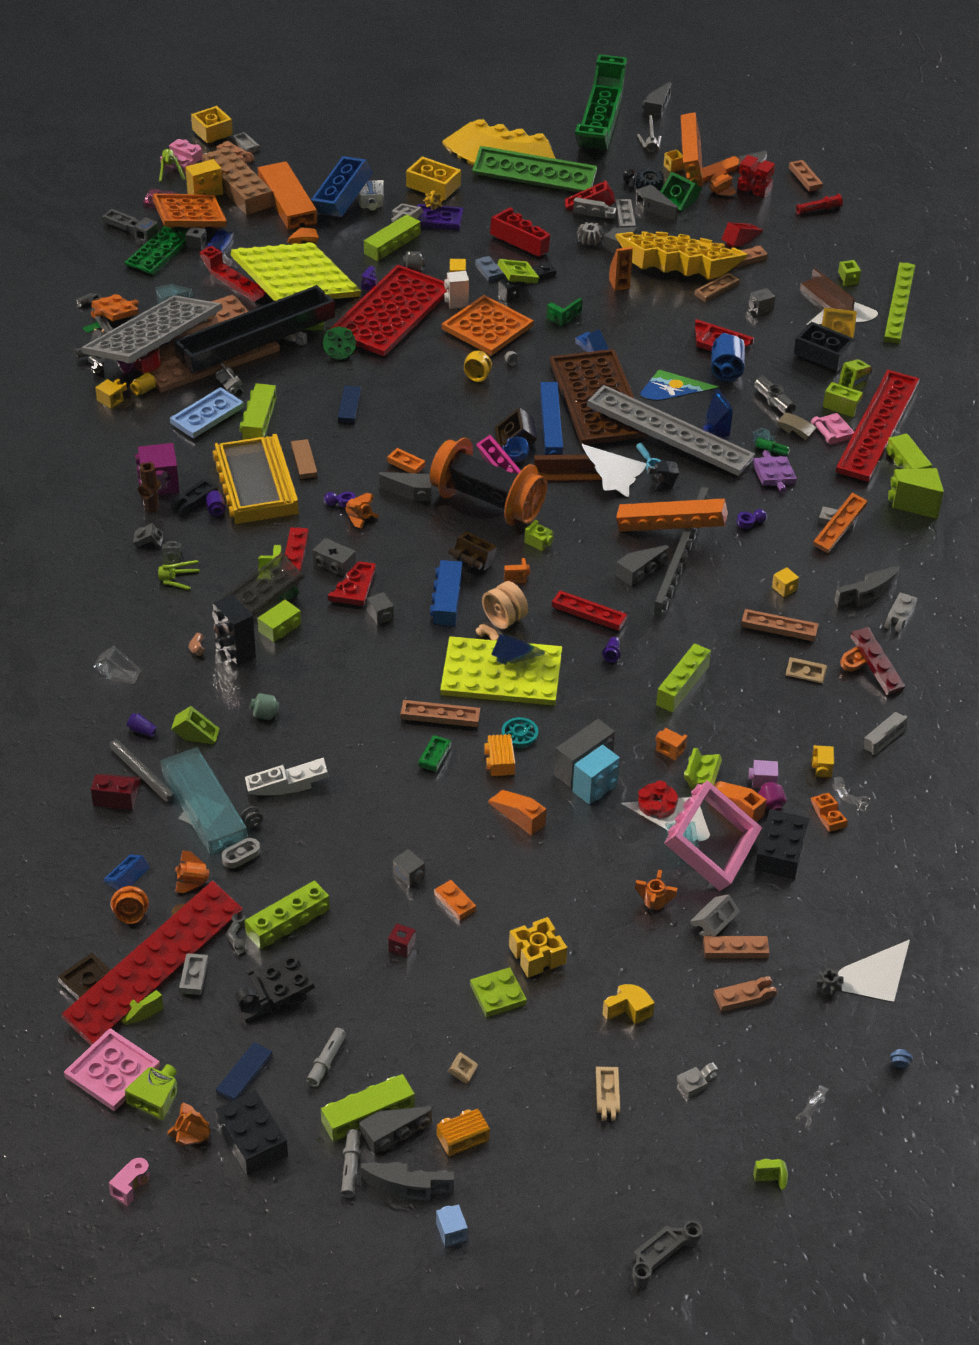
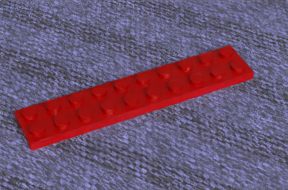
M887 369L836 467V473L867 482L870 481L888 445V439L892 437L919 384L920 378Z
M212 880L62 1013L61 1018L92 1046L107 1030L113 1029L130 1012L131 1006L129 1004L132 1000L139 1004L140 1001L154 992L185 963L186 954H196L232 921V916L235 913L238 916L243 908Z

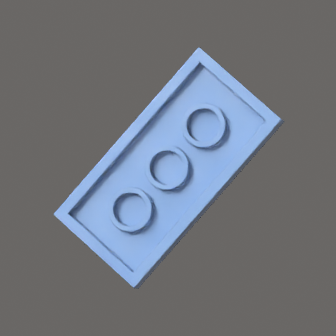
M220 387L170 417V423L194 439L244 408V402Z

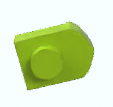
M762 1159L755 1161L753 1173L755 1182L778 1180L781 1190L785 1189L788 1171L783 1160Z

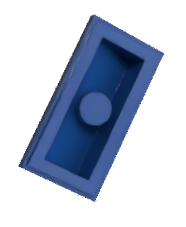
M130 854L103 881L112 888L119 890L122 887L131 886L150 867L144 856Z

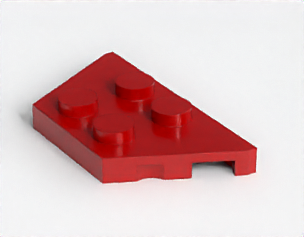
M695 320L697 347L712 351L713 342L723 333L739 337L744 341L745 347L754 343V337L701 320Z

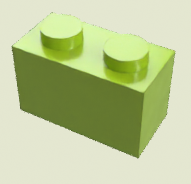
M284 600L257 618L258 631L272 642H275L301 625V610L287 600Z

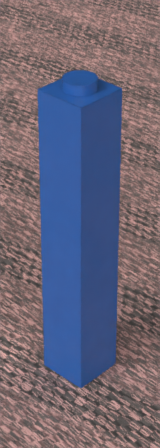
M541 382L540 402L544 455H563L558 382Z

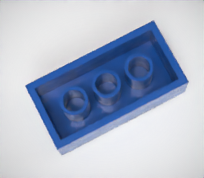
M342 156L311 199L318 213L342 217L373 174L366 159Z

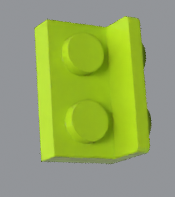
M693 748L687 769L684 771L685 781L688 782L691 789H695L697 784L702 785L707 780L712 785L715 784L722 762L720 754L701 756L699 749Z

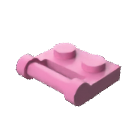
M838 413L821 418L816 416L811 420V424L825 436L827 443L830 445L849 440L854 434V431Z

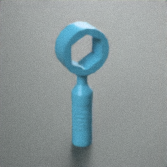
M642 443L637 444L636 447L645 460H648L646 470H648L649 466L653 467L651 465L661 461L657 458H651V455Z

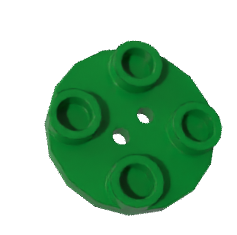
M338 326L326 332L323 346L328 356L333 359L342 360L352 355L356 347V340L350 329Z

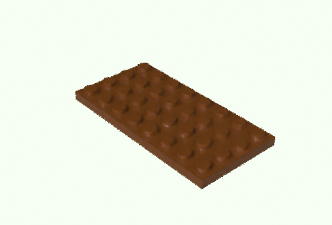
M614 349L550 357V365L581 445L648 437V434L640 432L629 425H625L616 419L587 407L588 400L603 385L634 398Z

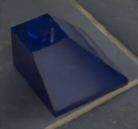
M715 389L703 429L722 438L730 436L733 408L719 389Z
M499 634L491 655L497 657L496 661L507 665L508 662L518 663L544 655L545 650L517 638Z

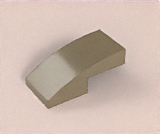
M786 412L776 423L789 434L793 430L805 440L816 429L813 424L805 419Z

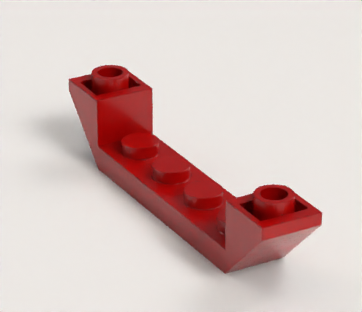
M210 246L200 252V256L211 275L253 302L267 295L259 284L252 282L225 265L222 252L215 247Z

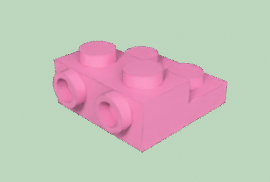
M177 139L169 145V149L178 158V163L183 172L186 171V166L196 164L202 160V148L198 144L194 145L190 144L187 140ZM175 162L172 165H167L178 170Z

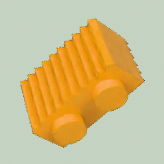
M489 735L487 743H484V754L489 756V758H486V769L490 770L491 776L515 775V758L511 735Z
M478 1108L472 1111L465 1110L460 1116L452 1119L445 1118L437 1124V1137L447 1155L451 1157L456 1153H460V1151L463 1152L485 1141L488 1142L490 1140V1128Z

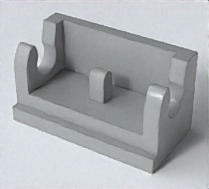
M730 895L718 896L713 898L690 923L692 926H701L703 928L699 933L700 935H712L714 937L740 910Z

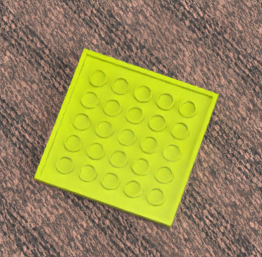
M307 242L306 244L294 243L293 245L281 244L279 246L268 245L266 247L231 249L230 255L274 301L318 285L332 299L359 297L361 294V290L314 243Z

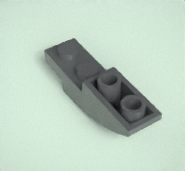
M899 566L866 574L864 581L836 588L834 602L837 606L851 602L861 606L874 601L887 593L898 580Z
M399 1162L361 1163V1180L380 1191L394 1196L430 1201L431 1193H454V1172L444 1170L437 1172H424L422 1170L409 1172L408 1163Z

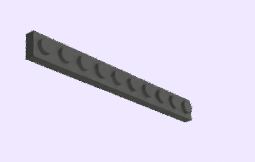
M701 487L697 500L710 499L711 496H708L709 488ZM696 528L684 529L655 600V616L661 617L663 610L668 608V598H672L673 586L677 585L678 574L681 575L683 570L682 563H686L687 551H691L692 539L695 540L697 535Z

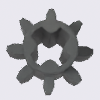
M827 968L823 973L819 972L817 987H822V994L834 996L837 991H842L844 977L838 975V970Z

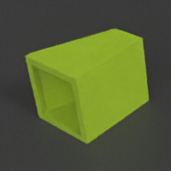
M937 468L895 469L894 476L890 480L891 490L888 491V500L892 502L893 508L931 518H938L944 490Z

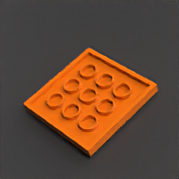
M153 194V201L162 223L168 228H174L175 226L183 228L226 227L227 221L214 194Z
M483 295L443 322L442 330L492 356L533 327L534 320Z

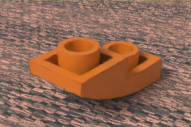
M830 793L820 794L811 798V803L818 817L829 832L848 827V820L838 810V802Z

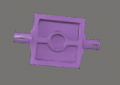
M765 450L762 453L764 457L753 459V466L762 486H777L782 494V492L785 493L787 491L785 485L796 484L797 478L787 456L772 457L770 452Z

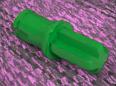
M758 437L755 443L757 444L755 448L768 450L770 454L776 453L786 457L790 452L788 446L778 444L774 440L768 441Z

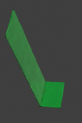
M107 318V320L109 321V323L115 322V321H111L110 319ZM95 322L82 329L88 333L100 328L98 322Z

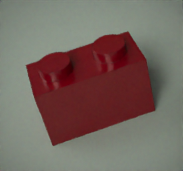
M103 773L96 774L91 787L93 806L133 810L142 778Z

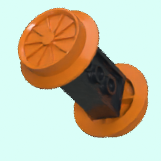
M461 438L457 442L454 440L445 441L438 449L430 469V483L438 488L441 497L450 498L458 490L504 509L506 523L511 526L519 521L525 524L532 522L539 513L547 493V480L538 474V469L535 465L529 464L517 474L506 471L502 467L491 465L485 460L481 461L473 457V445L468 438Z

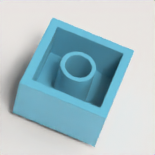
M601 745L574 764L572 792L590 805L594 801L601 799L609 790L615 789L618 785L620 757L604 745Z

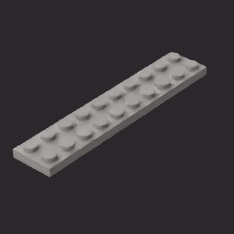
M603 385L587 402V407L616 419L625 425H629L640 432L651 435L686 453H690L701 460L725 469L732 474L739 476L754 459L755 453L608 386Z

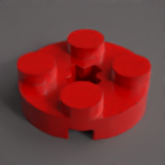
M656 781L639 790L638 807L645 815L651 817L652 814L658 815V818H665L675 812L678 804V795L666 782Z

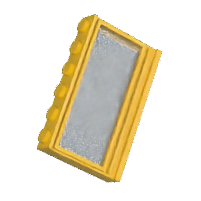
M272 434V437H259L220 443L219 445L215 443V450L212 451L213 459L217 461L216 469L217 472H220V483H224L222 484L223 494H227L225 495L226 504L230 506L229 514L230 517H234L235 524L299 514L298 498L277 434Z

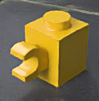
M107 379L95 387L97 401L112 409L123 402V392L127 390V383L121 385L120 379L115 380L114 383Z

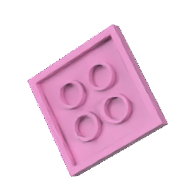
M110 1028L64 1071V1077L115 1111L126 1101L125 1089L148 1067L158 1069L160 1061Z

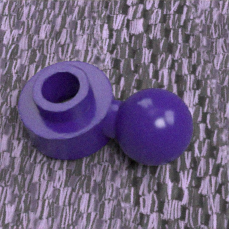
M328 492L324 496V502L328 506H334L336 503H339L341 507L346 508L348 501L356 498V495L353 492H343L337 496L333 492Z
M757 509L753 514L740 512L736 523L743 529H749L754 526V522H765L767 514L762 509Z

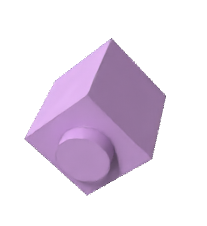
M754 760L753 768H749L748 779L752 780V788L761 789V786L768 782H775L777 784L778 761Z

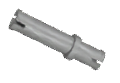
M334 1029L319 1058L314 1060L313 1068L306 1078L308 1085L318 1087L324 1074L329 1072L330 1064L346 1037V1032L343 1029Z
M354 1129L347 1131L346 1148L343 1149V1157L345 1159L340 1193L345 1198H352L356 1194L358 1159L361 1157V1150L359 1149L361 1133Z

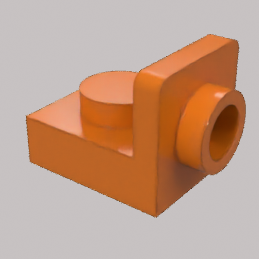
M521 558V565H504V582L510 581L514 584L527 582V576L530 575V565H526L525 558Z

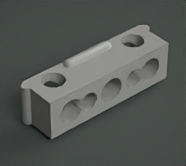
M894 712L864 737V749L871 752L872 755L879 753L907 729V716Z

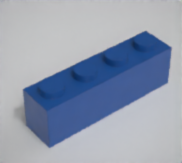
M440 560V567H436L435 578H438V580H434V591L436 593H432V603L434 605L430 607V616H433V624L456 626L462 581V562Z

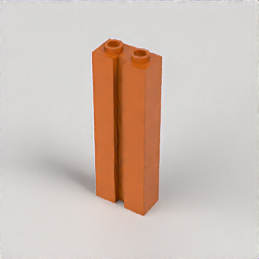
M696 113L681 115V131L686 179L696 183L698 186H704L701 138Z
M287 161L258 167V177L273 191V206L287 229L300 227V223H304L305 226L317 223V210Z

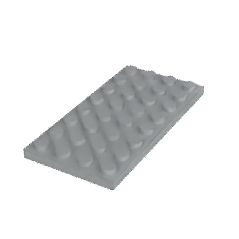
M174 295L81 347L82 352L93 357L98 356L103 359H113L114 361H123L128 364L134 363L136 359L146 356L151 350L158 349L160 345L170 342L172 338L182 335L184 331L194 328L196 324L203 323L205 319L215 316L217 312L222 310L221 303Z

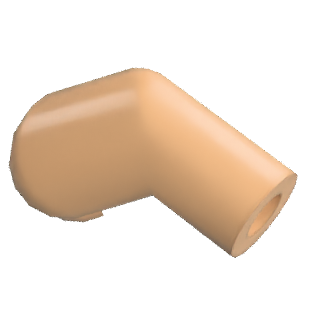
M485 624L479 625L476 629V633L480 637L487 634L491 640L502 641L497 631Z

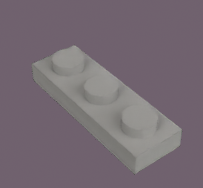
M616 199L615 206L619 227H636L631 199Z

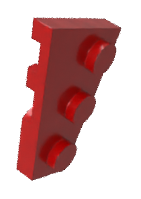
M358 561L346 574V578L336 585L334 592L328 594V601L364 606L375 574L376 564Z

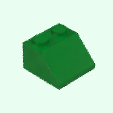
M671 171L660 192L678 207V210L683 211L695 203L702 188Z

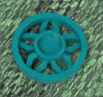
M522 717L512 718L504 723L502 735L510 734L513 746L523 748L537 741L538 727L530 719Z

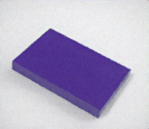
M425 204L417 205V207H422L423 213L417 219L421 222V227L460 230L464 208L442 206L432 211L431 207L426 208Z

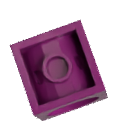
M167 443L138 447V454H135L136 465H138V478H140V464L152 462L155 464L156 478L161 482L158 495L180 493L174 444Z

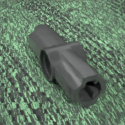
M764 376L759 377L755 381L754 387L767 398L769 406L777 407L782 413L792 414L796 410V404L783 393L784 389L782 386L773 384Z

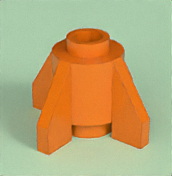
M721 166L711 178L709 188L716 195L732 196L736 194L734 187L730 188L733 185L732 176L724 175L727 172L724 166Z
M365 493L348 501L346 513L355 527L362 529L365 522L363 519H367L370 516L379 517L378 514L372 512V507L369 505V503H372L373 494Z
M182 850L181 861H185V863H180L175 868L177 879L182 880V882L177 881L175 892L185 893L203 885L204 881H208L209 869H206V864L191 851Z
M659 869L656 879L651 880L647 885L645 881L636 880L635 889L644 900L645 905L653 910L663 908L664 905L674 899L678 889L670 886L666 888L664 882L661 881L663 870Z
M183 1102L180 1108L181 1115L178 1117L175 1126L168 1130L167 1135L176 1138V1143L182 1146L198 1144L203 1140H207L211 1132L209 1122L200 1113L196 1112L191 1105Z

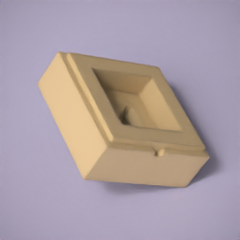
M460 1052L448 1072L467 1084L478 1064Z

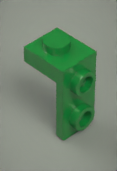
M577 299L564 309L552 302L547 305L546 318L560 326L564 325L582 312L583 299Z

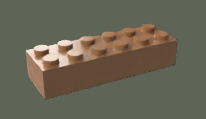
M223 147L220 150L202 155V162L214 159L221 167L223 192L245 215L273 207V191L229 147Z

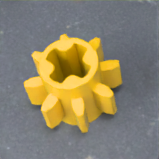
M432 190L425 194L426 198L423 201L426 204V208L431 207L433 211L442 207L441 202L444 199H442L441 193H436L435 190Z

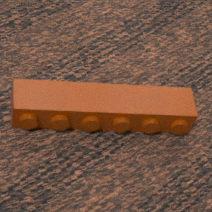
M725 499L620 504L616 520L619 532L725 526L728 511Z

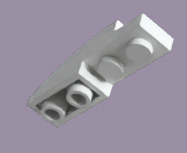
M320 758L286 770L283 765L246 776L245 780L249 794L282 795L312 788V782L328 778L329 775L324 758Z

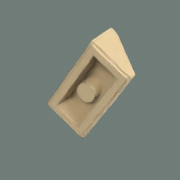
M790 657L786 676L823 684L827 665Z

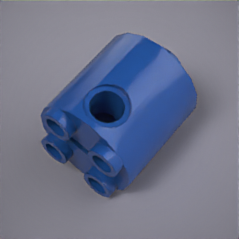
M723 333L713 342L711 370L716 378L723 381H734L743 374L745 369V343L739 337Z

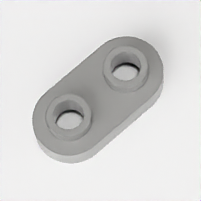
M246 838L230 846L222 852L223 865L227 868H236L256 858L260 854V843L254 838Z

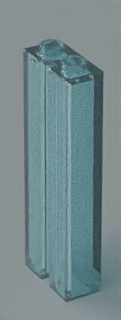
M198 747L160 760L163 777L174 792L176 799L189 818L209 855L225 850L226 845H234L247 838L245 824Z

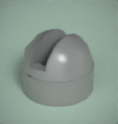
M509 351L505 354V361L511 366L516 365L519 361V355L514 351Z

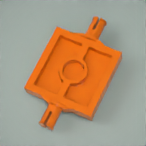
M118 294L92 301L91 307L95 311H91V316L93 318L104 316L111 321L137 315L138 308L135 306H138L139 302L136 299L127 301Z

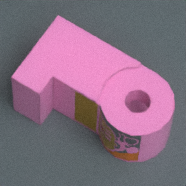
M143 1158L131 1160L109 1182L110 1195L126 1206H129L134 1200L133 1192L149 1180L148 1162Z

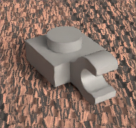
M713 1062L706 1065L701 1071L694 1067L677 1075V1082L686 1095L690 1097L708 1088L707 1081L717 1078L715 1072L718 1071V1068Z

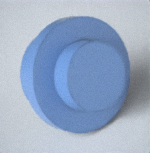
M897 1049L890 1054V1059L893 1066L906 1068L910 1066L913 1056L907 1050Z

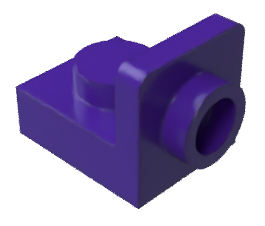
M369 266L361 276V289L370 291L377 285V275L373 266Z

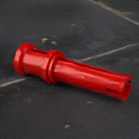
M836 194L833 197L825 196L822 200L796 205L797 214L820 209L840 208L843 206V199L841 194Z

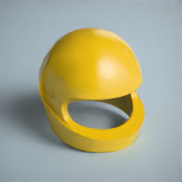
M483 351L471 352L464 362L465 374L475 382L487 379L492 368L490 357Z

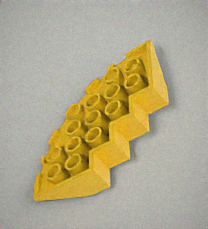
M484 119L469 122L442 141V144L451 153L455 152L458 158L466 159L467 163L471 165L475 163L480 146L556 159L549 141L543 133L528 136L523 129L508 131L504 124L489 127Z
M633 232L615 235L622 248H633L632 263L637 265L638 268L648 269V267L655 266L663 273H669L673 270L680 271L684 276H692V274L699 273L705 276L706 279L713 280L723 276L748 257L747 253L736 248H725L723 243H712V240L700 238V240L690 239L689 235L679 234L678 237L668 236L667 232H656V235L648 232H642L641 235H634Z

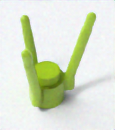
M165 149L162 152L159 182H162L165 164L172 165L174 162L182 179H186L178 163V158L174 156V152L170 149Z
M198 560L160 566L158 570L159 581H163V585L191 590V587L172 582L171 580L175 579L176 574L200 572L199 569L175 570L178 567L198 564Z

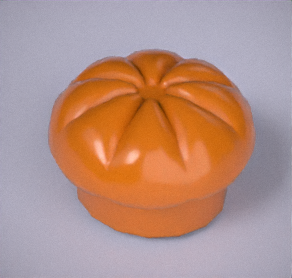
M125 886L114 893L110 904L113 913L121 922L134 924L143 918L148 910L149 900L142 889L134 886Z

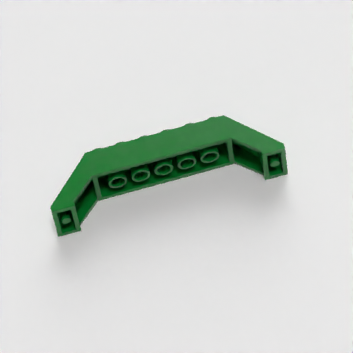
M598 55L594 83L582 123L577 124L575 130L578 147L608 150L621 105L627 65L626 57Z

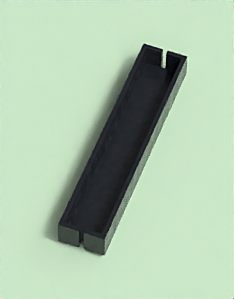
M315 285L174 340L176 357L192 373L199 372L334 318L335 301L328 294H325L318 285Z

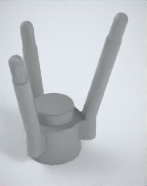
M650 115V137L647 138L646 143L640 134H637V137L642 143L644 150L647 149L649 152H655L660 149L661 136L658 137V140L654 138L652 115Z

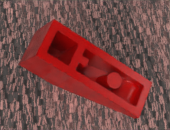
M607 181L565 199L567 210H573L575 198L605 202V205H608V207L615 203L614 193Z
M728 222L721 240L725 241L726 245L732 248L743 246L760 235L763 230L752 224Z

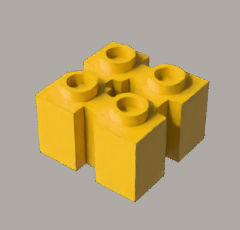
M548 917L533 922V926L529 929L524 925L510 930L509 948L516 959L521 958L520 966L528 978L542 973L545 966L553 969L566 964L567 946L560 935L555 937L556 929Z

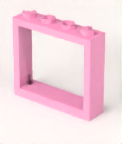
M707 780L702 785L697 784L696 788L691 791L693 795L684 803V810L675 818L676 824L668 830L669 836L664 844L716 889L721 891L733 882L762 827ZM703 799L743 832L723 870L683 836Z

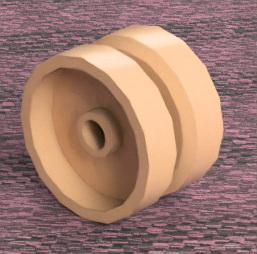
M503 582L482 596L483 609L488 619L497 628L506 629L513 625L514 622L525 618L528 614L527 600L520 588L513 582Z

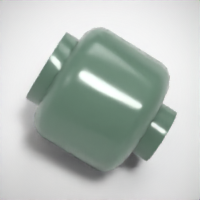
M259 693L255 699H251L249 710H253L255 718L271 720L273 716H277L279 702L276 701V697L273 695Z

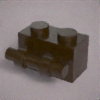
M466 531L457 537L455 548H450L448 554L457 561L467 563V566L471 568L475 567L478 570L484 571L493 564L497 546Z

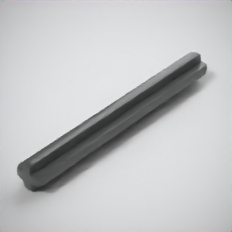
M114 739L109 743L110 748L166 802H170L175 798L174 792L118 739Z

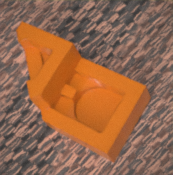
M300 228L288 238L287 242L301 244L302 240L317 243L319 237L316 229Z

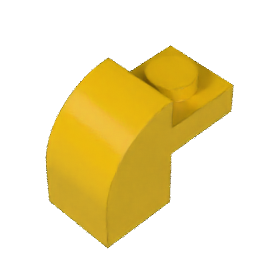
M624 984L618 986L616 996H610L604 1000L602 1014L606 1020H609L626 1012L633 1023L637 1024L653 1016L655 1002L641 987Z

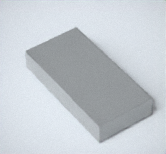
M245 132L232 136V141L244 151L253 153L260 150V146Z

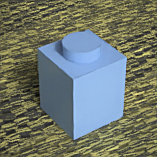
M459 1204L445 1206L437 1210L436 1224L444 1246L447 1247L467 1241L468 1227Z

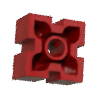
M747 155L739 166V174L741 176L738 179L737 189L747 193L751 190L754 192L753 195L765 198L772 190L773 179L771 177L774 175L775 163L766 160L761 163L758 162L759 158Z

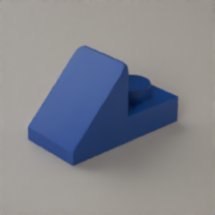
M599 329L592 333L586 332L575 339V343L587 352L609 350Z

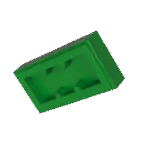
M433 735L418 761V767L437 772L451 747V740Z

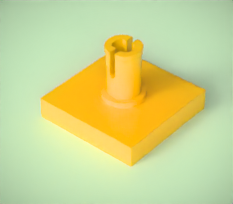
M824 308L822 326L854 338L857 311Z

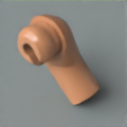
M196 633L189 643V649L193 654L196 653L197 656H201L205 652V648L201 646V642L204 639L201 633Z

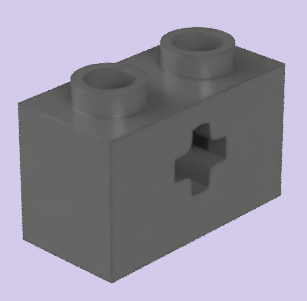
M324 538L313 549V564L344 577L356 564V551Z

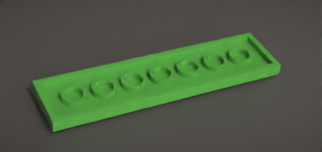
M480 146L472 172L481 176L579 193L592 187L597 166Z

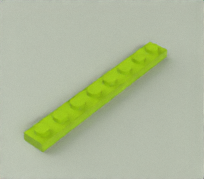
M899 262L884 342L900 344L915 269L914 264Z

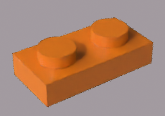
M396 448L387 456L388 463L409 473L418 474L426 466L425 460L399 448Z
M452 880L434 889V895L459 921L476 911V905Z

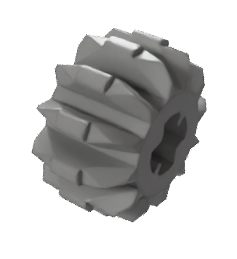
M585 222V224H581L578 228L577 236L579 242L583 245L596 246V244H600L603 240L604 233L602 226H598V223Z

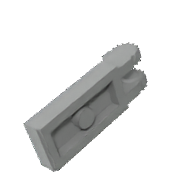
M900 592L888 614L884 628L889 629L891 623L894 622L897 623L895 632L899 633L912 613L917 598Z

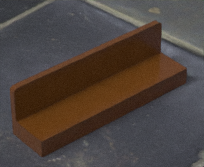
M816 268L812 271V279L801 283L800 289L824 308L854 311L855 299Z
M534 455V465L538 469V474L545 477L547 482H602V477L595 469L596 465L587 455Z

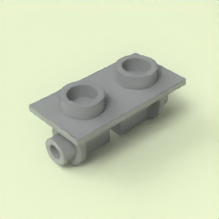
M221 363L223 369L216 372V378L230 394H235L238 389L244 392L240 386L243 384L237 376L233 377L235 374L230 367L226 368Z

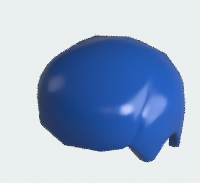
M523 437L507 439L506 446L502 448L513 462H521L529 453L528 442Z

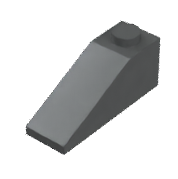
M671 82L651 92L646 100H643L642 109H644V115L661 118L671 95Z
M379 472V488L413 501H431L432 484L430 483V474Z

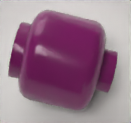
M768 782L761 786L758 794L767 799L765 811L770 809L781 811L782 807L787 803L783 787L775 782Z

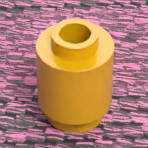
M149 373L143 374L132 381L130 388L135 395H143L156 387V379Z

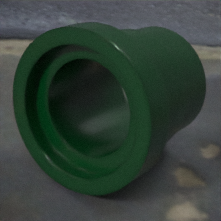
M286 581L280 591L276 593V596L281 602L284 600L290 601L293 597L299 595V590L292 582Z

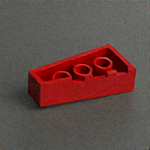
M511 207L491 217L490 234L497 239H502L510 245H515L521 250L532 253L534 256L540 257L549 252L551 235L539 226H533L530 220L522 219V215L520 213L515 214L514 209Z

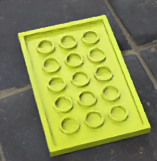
M449 636L440 695L555 706L562 646Z

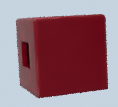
M396 923L388 937V951L407 958L416 943V930ZM398 932H404L406 933V936L404 938L398 936Z

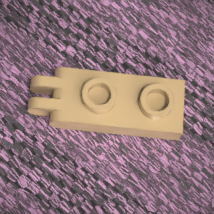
M596 1067L597 1113H602V1121H607V1113H611V1121H616V1114H620L618 1067Z

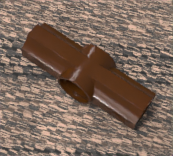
M152 462L142 463L139 466L141 485L138 487V492L143 497L144 510L148 513L157 512L160 509L158 490L161 488V482L156 478L155 464Z

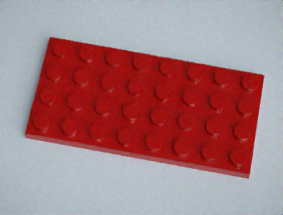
M397 265L330 329L338 326L350 329L355 336L356 346L385 356L444 298V293H447L444 281Z

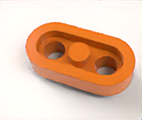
M857 646L844 653L840 660L841 667L849 672L856 671L867 664Z

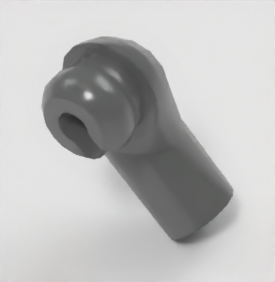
M90 293L76 301L78 306L81 307L86 304H92V301L100 299L101 295Z
M90 356L88 362L93 365L91 369L96 374L101 373L104 362L95 356Z

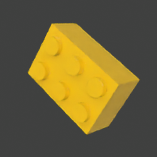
M421 157L406 170V187L423 193L435 190L436 193H441L444 200L461 186L460 169L425 157Z

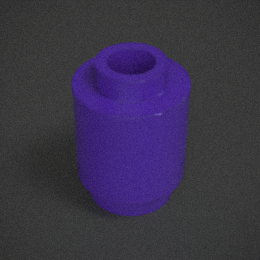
M219 491L209 492L206 497L208 512L213 516L222 515L226 510L224 496Z

